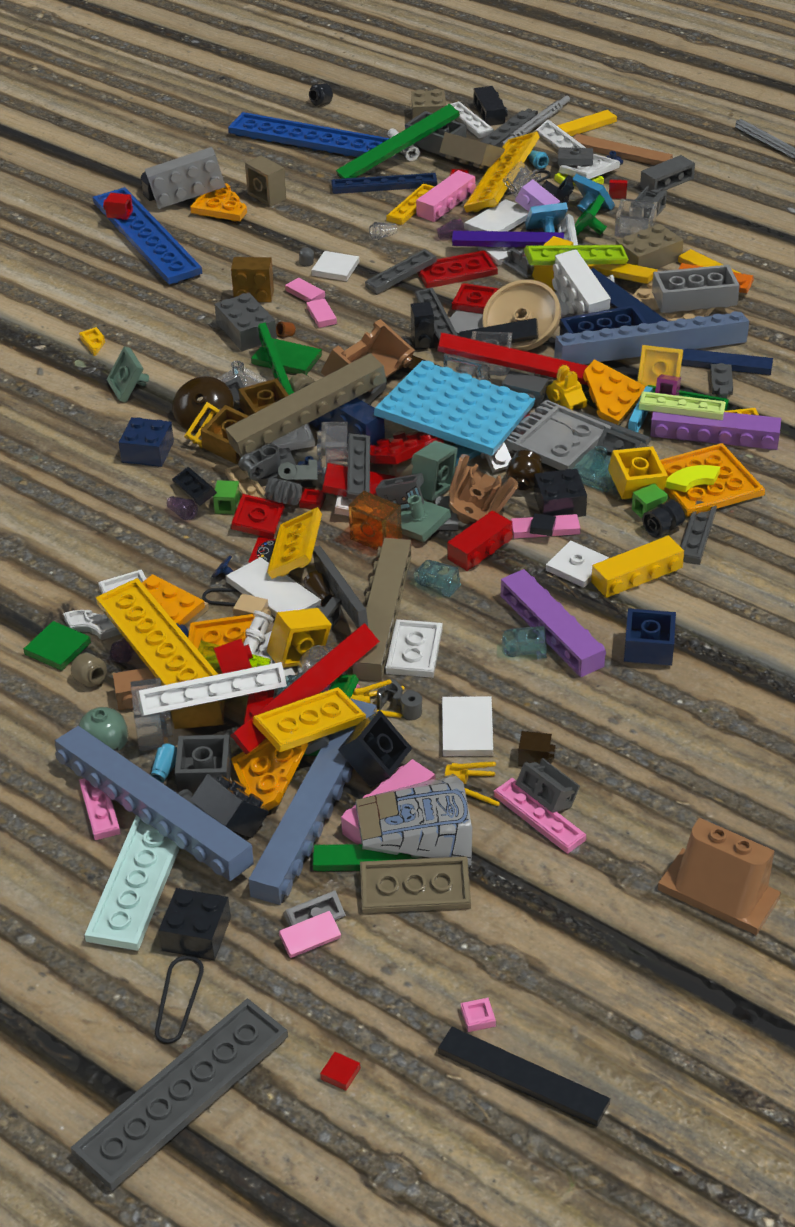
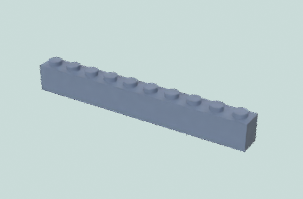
M734 311L730 314H714L713 316L706 317L696 316L691 319L680 318L676 321H659L652 324L641 323L637 326H621L614 329L603 328L598 331H583L582 333L575 334L565 333L564 335L556 336L554 358L579 364H588L594 359L603 362L640 357L642 345L683 350L747 342L750 321L742 312Z
M351 699L366 714V718L377 712V705ZM358 725L330 734L329 745L320 749L248 879L250 897L281 905L285 895L289 896L295 876L301 874L303 861L306 856L309 857L311 855L316 837L319 838L321 836L326 818L329 819L331 817L335 801L340 800L345 782L348 783L351 779L353 767L338 749Z
M77 726L54 740L56 747L55 756L59 763L65 764L76 775L82 776L89 781L93 787L102 790L110 799L116 800L127 811L133 812L145 824H150L162 836H167L179 848L191 853L199 862L208 865L216 874L222 875L231 881L254 864L252 844L81 727Z

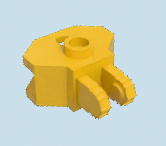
M562 365L558 369L557 379L552 384L546 386V394L549 400L573 410V406L576 409L587 407V399L580 382L577 381V374L574 371H570L567 365Z

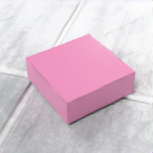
M489 998L461 1003V1012L468 1032L496 1027V1020Z

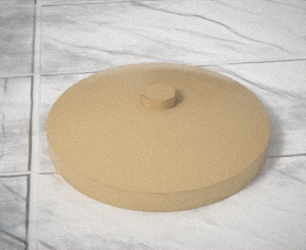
M536 280L514 281L501 287L490 297L483 312V326L488 327L536 318L538 321L539 339L500 345L528 351L542 345L554 334L560 323L561 306L555 292L546 284Z

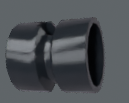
M673 499L662 502L657 507L645 512L642 516L645 530L654 538L667 534L669 530L677 528L685 521L682 507Z

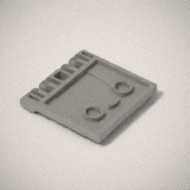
M545 400L536 408L535 412H531L529 416H526L516 426L504 443L508 452L512 450L532 451L541 457V463L558 470L573 469L597 446L604 428L611 429L612 426Z

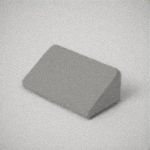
M336 890L283 912L289 926L327 911L331 912L334 920L346 916Z

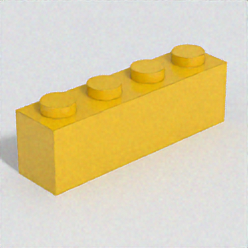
M669 535L593 564L591 583L608 598L683 568L684 550Z

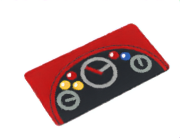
M258 537L248 562L250 563L261 557L269 563L276 539Z

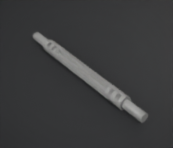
M566 95L559 101H555L520 128L516 129L500 144L501 148L508 139L528 134L560 111L570 101V97Z

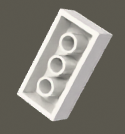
M575 249L555 255L552 284L554 289L560 293L562 301L566 302L569 306L571 314L577 316L610 310L611 298L579 252Z

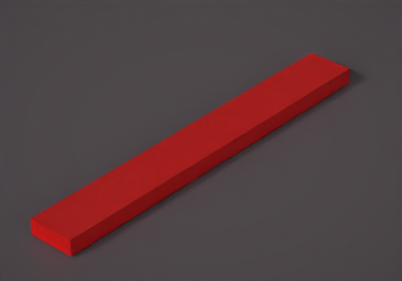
M441 332L438 352L557 378L558 369L562 365H567L570 371H574L577 374V381L580 384L588 385L583 378L584 370L588 365Z
M365 623L362 624L254 716L319 694L380 641ZM254 716L230 735L246 755L266 739L262 732L253 724Z

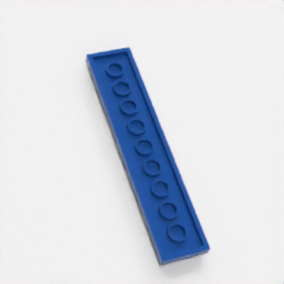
M242 112L228 127V132L236 136H246L252 139H263L268 142L274 141L284 145L290 144L297 147H307L313 150H323L328 153H340L344 156L351 155L356 157L363 155L390 139Z
M125 187L93 196V203L106 216L103 203L110 193L131 195L133 212L127 220L108 219L168 284H175L181 280L203 274L202 267Z

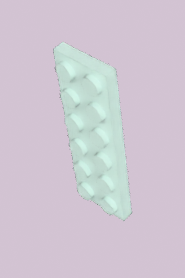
M137 815L86 930V942L139 951L180 848L167 836H162L150 824H145Z

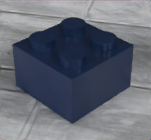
M131 417L119 440L121 462L162 467L174 443L172 422Z
M628 608L624 662L672 666L676 612Z

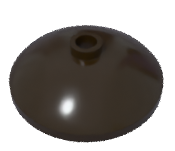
M209 376L197 377L187 381L179 388L173 399L172 410L177 423L184 430L188 431L206 402L219 410L224 405L234 409V399L229 387L221 380ZM203 397L201 401H197L198 398ZM207 410L193 431L194 434L198 432L212 410Z

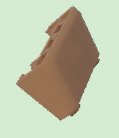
M379 319L374 322L371 334L366 332L356 344L345 351L339 345L332 349L321 370V374L325 377L371 353L384 366L387 378L400 368L408 367L413 360L411 357L415 350Z

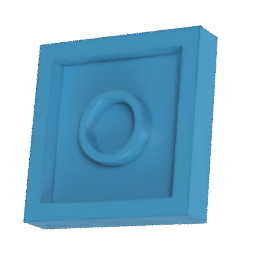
M575 174L572 180L583 196V199L577 205L580 211L584 212L599 194L605 198L601 206L609 210L613 209L615 204L603 185Z
M567 203L530 207L525 221L526 230L543 228L544 232H555L554 226H558L568 210Z

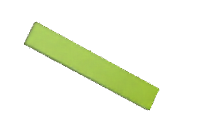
M622 245L526 246L523 250L529 265L555 264V255L575 249L587 265L626 264L629 260Z

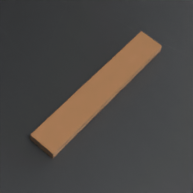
M576 134L573 137L586 148H593V152L609 155V152L615 151L616 156L623 159L650 165H657L673 158V154Z

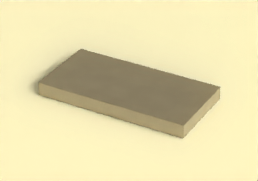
M467 856L360 862L362 914L471 908Z

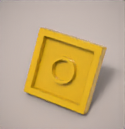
M642 345L637 382L645 386H656L657 378L661 374L680 377L684 350Z

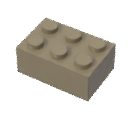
M656 224L653 227L616 240V245H622L629 259L627 264L658 269L678 261V256L683 251V239L661 224Z

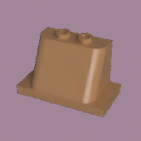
M701 818L692 827L686 849L682 848L659 881L657 889L756 936L781 895L780 891L769 887L774 850Z

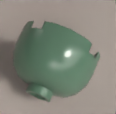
M109 707L91 709L84 714L79 722V727L113 750L116 748L122 749L128 741L129 733L123 716L115 709Z

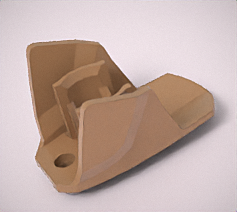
M462 454L449 488V507L454 514H457L459 521L471 524L492 510L499 513L517 490L518 482L514 478L509 477L502 485L501 476L498 475L495 479L477 470L478 464L472 467L467 466L470 456Z

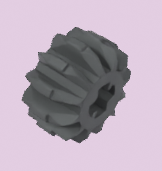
M279 478L268 479L265 487V497L267 499L288 505L299 504L302 496V486L300 484Z

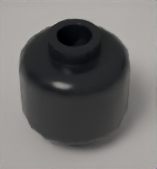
M318 83L312 85L309 91V99L314 105H325L332 101L333 91L329 84Z

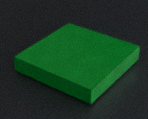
M52 621L23 650L25 655L62 671L91 643V639L88 635Z

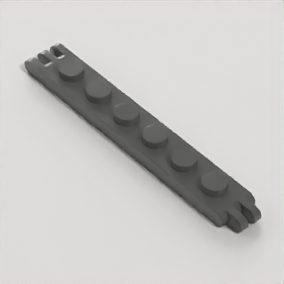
M529 108L525 111L521 110L480 142L501 147L500 144L512 132L535 117L538 111H532ZM469 162L471 167H475L473 166L474 162Z

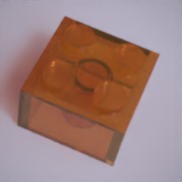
M366 491L359 494L348 505L351 540L378 551V547L383 545L384 538L402 539L401 505Z

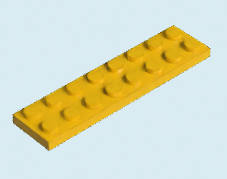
M537 131L508 139L502 147L505 149L504 153L488 168L465 203L464 209L466 213L471 211L478 212L486 207L494 208L499 204V201L510 187L511 182L515 179L516 174L520 171L521 166L539 140L540 136Z
M138 578L96 597L99 607L162 686L219 675Z

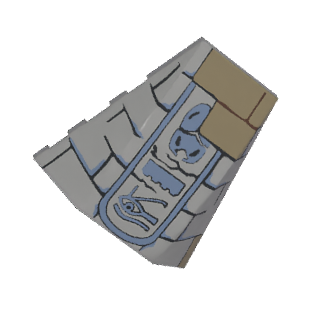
M455 774L356 800L355 805L362 849L394 855L405 853L417 859H422V857L467 856L468 867H471L472 824L464 783Z

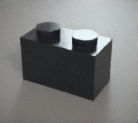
M431 303L410 304L411 338L415 350L434 348V313Z

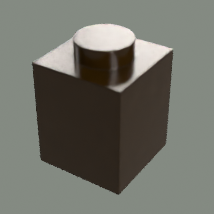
M521 731L518 766L522 767L525 762H537L540 764L542 758L548 762L550 759L554 760L556 745L551 744L552 734Z

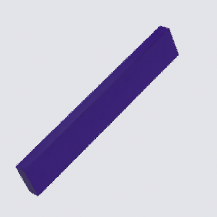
M453 230L452 246L520 248L543 246L553 236L564 239V233Z

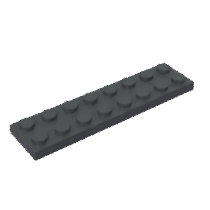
M247 998L70 1147L72 1154L110 1190L115 1189L288 1038V1030Z

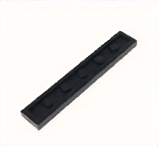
M455 1027L450 1028L438 1047V1054L596 1127L610 1105L609 1097Z

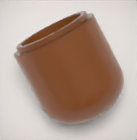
M280 321L276 325L278 337H289L295 334L296 328L291 322Z

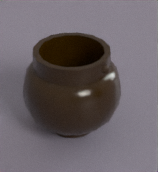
M517 451L507 465V479L509 477L514 478L518 482L517 489L528 490L534 487V474L543 473L541 457L532 451Z

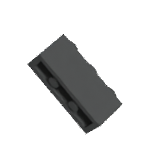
M679 155L642 170L640 187L645 189L649 186L648 192L653 189L663 191L694 179L695 163Z

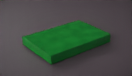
M272 338L285 372L307 375L322 356V349ZM261 346L252 356L251 363L271 368Z

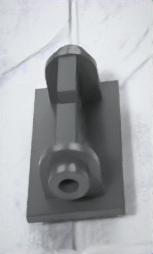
M510 248L507 251L508 259L502 263L526 279L532 277L534 265H529L526 256H522V253L517 251V249Z

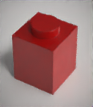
M110 193L103 203L107 218L127 220L133 212L131 195Z

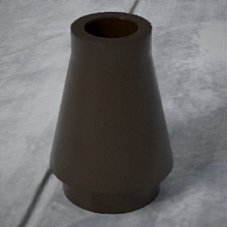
M313 571L304 578L305 589L320 598L323 605H326L334 597L323 574Z

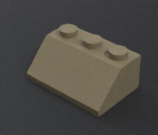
M445 132L439 153L446 154L445 158L455 160L456 157L460 158L459 162L468 165L469 162H474L473 166L483 169L484 166L491 167L504 153L505 149Z

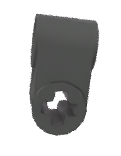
M275 444L264 445L242 456L238 466L242 471L248 473L251 480H260L262 477L278 471V467L281 465L279 447Z

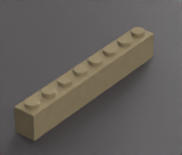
M371 353L225 428L229 444L242 457L387 382L384 366Z
M384 538L382 547H378V561L374 562L373 568L375 576L370 577L369 587L371 591L366 593L367 607L365 608L367 610L368 628L380 642L349 667V669H353V674L359 680L382 682L412 557L411 540Z

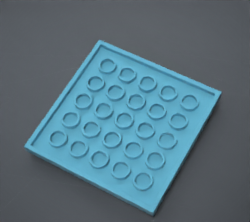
M422 360L375 407L374 415L493 456L534 406L535 398H530L526 393L512 391L505 386L491 384L487 380L473 378L466 373L455 372L449 367H440L434 365L431 361Z

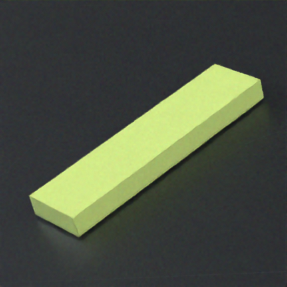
M642 391L639 410L723 420L726 402Z

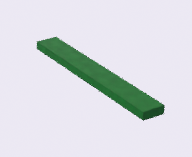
M451 104L446 105L336 170L337 175L341 179L358 177L460 117L459 111Z

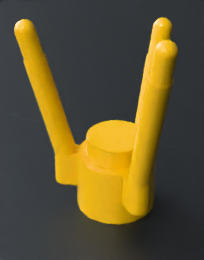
M386 680L363 688H355L351 699L371 703L370 697L377 696L378 691L372 690L389 685L392 681ZM380 710L387 717H402L401 713Z
M496 763L447 764L444 776L455 774L464 784H467L468 776H495L493 771L468 769L494 767ZM465 788L466 795L494 806H499L500 804L496 800Z

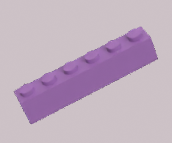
M653 411L650 437L778 450L781 418L724 412L723 420Z
M523 569L501 579V597L580 677L604 667L606 650L603 644L592 637L590 632L584 629L577 622L576 618L570 615L563 608L562 604L557 602L548 590L544 589L533 576Z

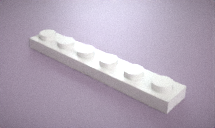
M282 662L138 690L136 693L141 716H147L284 688L287 684Z

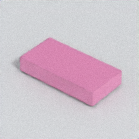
M297 278L285 285V291L305 302L325 297V291L301 278Z
M325 298L306 302L307 309L318 328L337 324V318Z
M327 911L280 930L279 936L289 957L292 958L339 939L341 933L331 912Z

